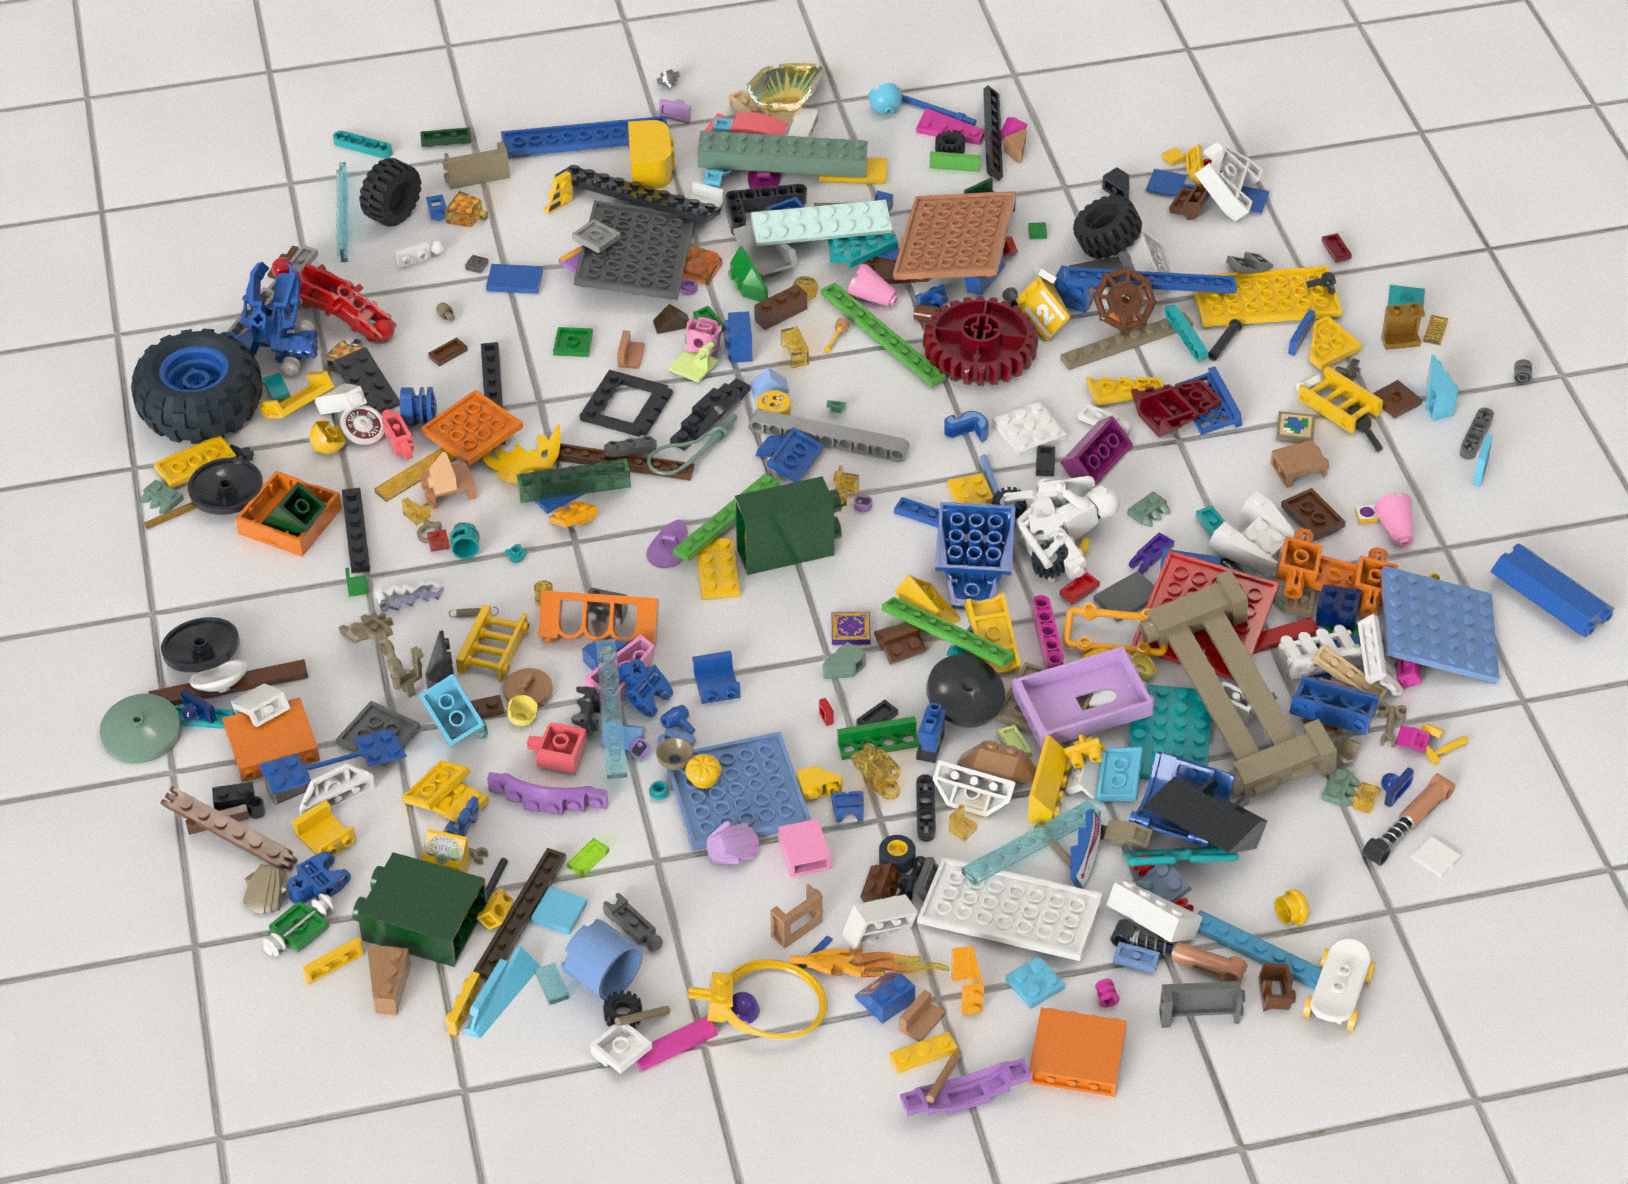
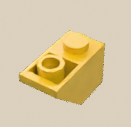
M817 766L796 770V778L805 801L828 796L832 792H842V778L837 774Z

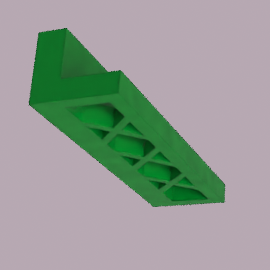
M915 716L837 729V745L842 760L919 747L920 743L916 732L917 722ZM913 736L914 741L906 742L902 739ZM885 740H891L894 743L892 745H886L883 742ZM867 743L875 745L873 748L869 749L864 747V745ZM851 746L855 748V750L851 752H845L844 747Z

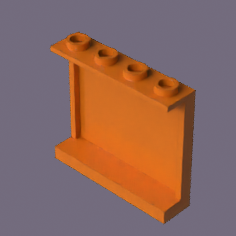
M300 697L288 700L291 709L258 727L253 726L249 715L244 713L222 718L226 736L229 739L239 769L241 782L263 777L264 775L259 768V764L298 754L304 765L320 761L318 747Z
M1041 1007L1029 1068L1032 1080L1028 1081V1083L1115 1097L1127 1021Z

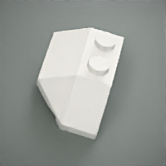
M938 760L933 776V781L947 806L984 817L991 815L1010 803L1016 782L940 760Z
M346 763L311 780L299 807L300 814L302 815L324 800L330 804L332 810L375 789L373 774Z

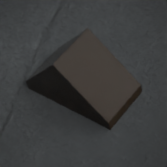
M668 304L653 319V324L657 334L686 329L689 318L687 313Z

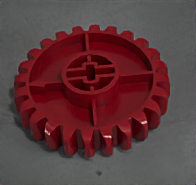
M977 296L976 300H972L971 297H964L963 302L960 303L958 300H953L950 302V307L942 305L939 307V312H934L930 316V320L925 325L923 347L926 359L930 360L931 366H936L941 374L944 373L946 376L950 374V380L958 382L962 379L965 385H971L972 382H976L977 386H984L985 382H989L991 385H998V380L1009 382L1011 381V376L1019 377L1023 374V370L1031 367L1032 361L1037 356L1039 338L1036 332L1037 327L1031 321L1029 314L1022 313V308L1019 306L1010 307L1009 301L998 303V299L991 297L989 300H985L983 296Z

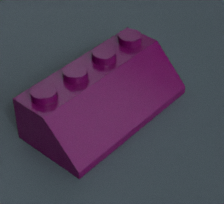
M1112 415L1099 420L1060 463L1071 478L1090 476L1094 479L1096 486L1130 449L1133 443Z

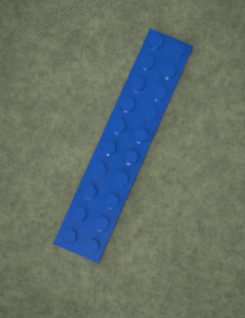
M666 116L510 130L501 131V137L508 157L606 147L612 148L629 146V121L658 120L667 125Z

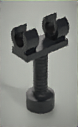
M917 856L912 863L913 871L911 874L903 873L899 878L898 889H900V892L897 896L906 894L909 900L913 899L914 883L920 875L926 860L925 857Z

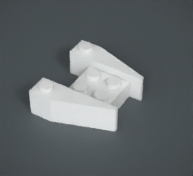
M1216 141L1203 151L1212 160V163L1207 164L1196 172L1195 175L1222 211L1236 222L1250 211L1253 202L1241 191L1242 186L1251 187L1260 181L1263 170L1251 159Z
M1256 490L1246 500L1240 512L1252 524L1242 533H1239L1224 522L1214 531L1208 546L1222 557L1248 566L1270 577L1278 564L1274 558L1280 553L1285 536L1294 538L1295 531L1272 501Z

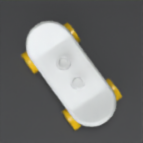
M1344 938L1336 941L1330 949L1325 948L1320 964L1322 971L1313 996L1308 995L1303 1016L1309 1018L1313 1011L1317 1018L1337 1022L1340 1025L1342 1021L1347 1020V1030L1354 1031L1359 1015V1010H1356L1355 1006L1363 983L1371 982L1376 965L1375 962L1371 961L1370 951L1364 943L1354 938Z

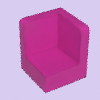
M1007 117L1001 130V136L1006 137L1026 129L1028 124L1015 117Z
M1401 726L1395 744L1425 753L1431 734L1415 727Z

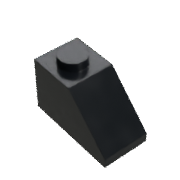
M1116 167L1103 175L1102 189L1110 195H1122L1129 199V174Z

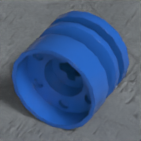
M401 387L400 415L406 425H415L416 417L420 418L421 425H425L426 417L428 422L435 418L437 403L433 387H427V395H425L424 387H420L419 395L415 394L413 387Z

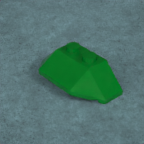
M740 246L730 262L729 278L734 281L735 288L741 293L742 297L761 302L768 298V288L744 247Z

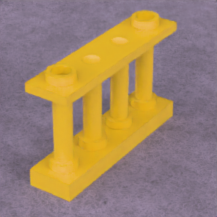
M1329 366L1323 369L1322 382L1311 389L1302 384L1299 386V401L1351 434L1355 433L1356 420L1369 412L1375 417L1382 414V399ZM1326 387L1334 390L1324 398L1317 394ZM1340 395L1348 399L1339 406L1330 403ZM1353 404L1361 407L1352 415L1344 411Z
M483 605L456 658L457 672L465 674L468 667L471 666L497 671L498 681L502 682L504 676L509 673L510 664L525 633L527 634L529 631L530 623L527 621V614L523 613L519 622L493 617L490 606ZM493 624L512 628L515 631L511 636L488 631L487 628ZM488 638L507 642L508 645L506 649L482 645L480 642L482 639ZM482 652L501 656L502 658L499 663L473 657L475 653Z

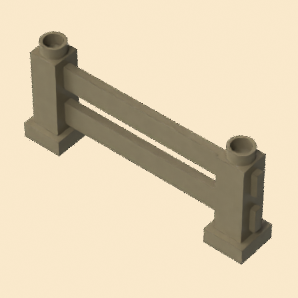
M1231 569L1216 575L1217 584L1147 611L1148 619L1139 622V628L1145 642L1149 644L1157 641L1160 647L1168 643L1171 645L1236 760L1233 762V770L1229 771V773L1236 775L1231 793L1232 796L1242 793L1243 796L1249 798L1318 770L1321 777L1336 771L1337 749L1320 720L1317 719L1304 724V734L1295 735L1235 632L1233 626L1248 621V598ZM1203 629L1207 631L1272 747L1259 751L1193 633Z

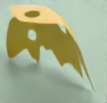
M560 424L556 425L549 440L545 435L541 436L538 434V449L536 451L531 449L529 452H526L516 444L515 449L511 450L510 453L494 448L499 460L493 458L489 452L481 458L490 468L499 471L495 472V475L503 481L514 484L535 482L546 476L554 468L552 465L556 461L560 449ZM547 449L548 456L546 458H542V451Z

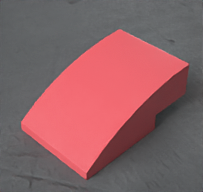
M738 112L729 131L733 133L742 132L783 136L788 123L765 114Z

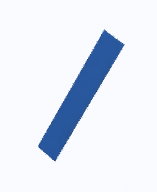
M826 936L810 953L824 950L833 938ZM804 964L797 965L802 969H805L807 967V965Z

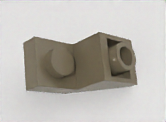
M1109 820L1103 840L1120 847L1127 843L1146 850L1153 830L1135 822Z

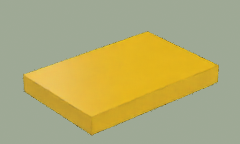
M440 760L401 798L406 804L432 810L471 772L468 767Z

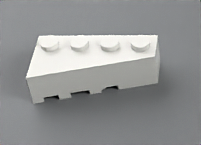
M1130 880L1114 882L1107 902V906L1169 942L1195 940L1203 918L1148 890L1136 886Z

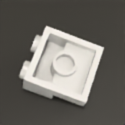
M614 1024L602 1036L597 1037L590 1046L593 1057L606 1067L612 1066L621 1074L652 1049V1042L629 1024L621 1026Z

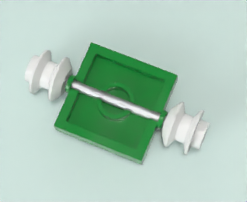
M319 894V901L312 900V909L299 900L269 925V930L272 932L270 935L271 940H263L264 950L269 955L278 956V950H285V943H287L297 952L301 951L329 928V922L323 917L327 916L326 910H334L332 898L328 895Z

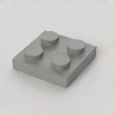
M595 219L572 233V240L597 253H601L621 238L620 232Z

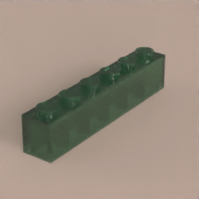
M627 459L516 474L520 503L631 487L630 469Z

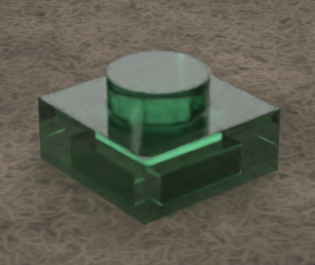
M827 400L826 407L831 408V412L841 413L842 410L847 409V403Z

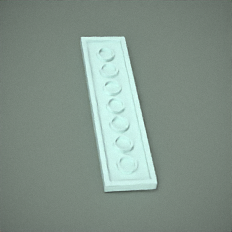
M886 200L751 213L756 246L892 232Z

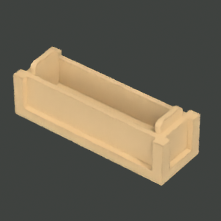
M743 89L729 95V106L738 112H754L771 116L769 111L759 106Z

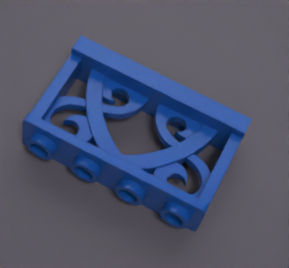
M1302 675L1300 684L1292 698L1289 713L1310 720L1319 719L1321 723L1366 735L1377 712L1380 696Z

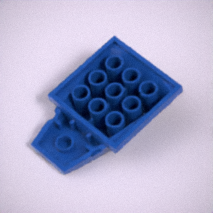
M940 502L935 571L945 572L952 608L965 609L966 599L982 601L994 598L1001 576L1012 574L1015 506Z

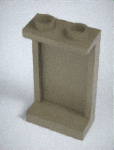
M498 142L497 149L459 157L449 158L448 153H444L445 160H442L443 169L446 170L444 180L445 183L449 184L450 189L510 178L508 155L504 142Z

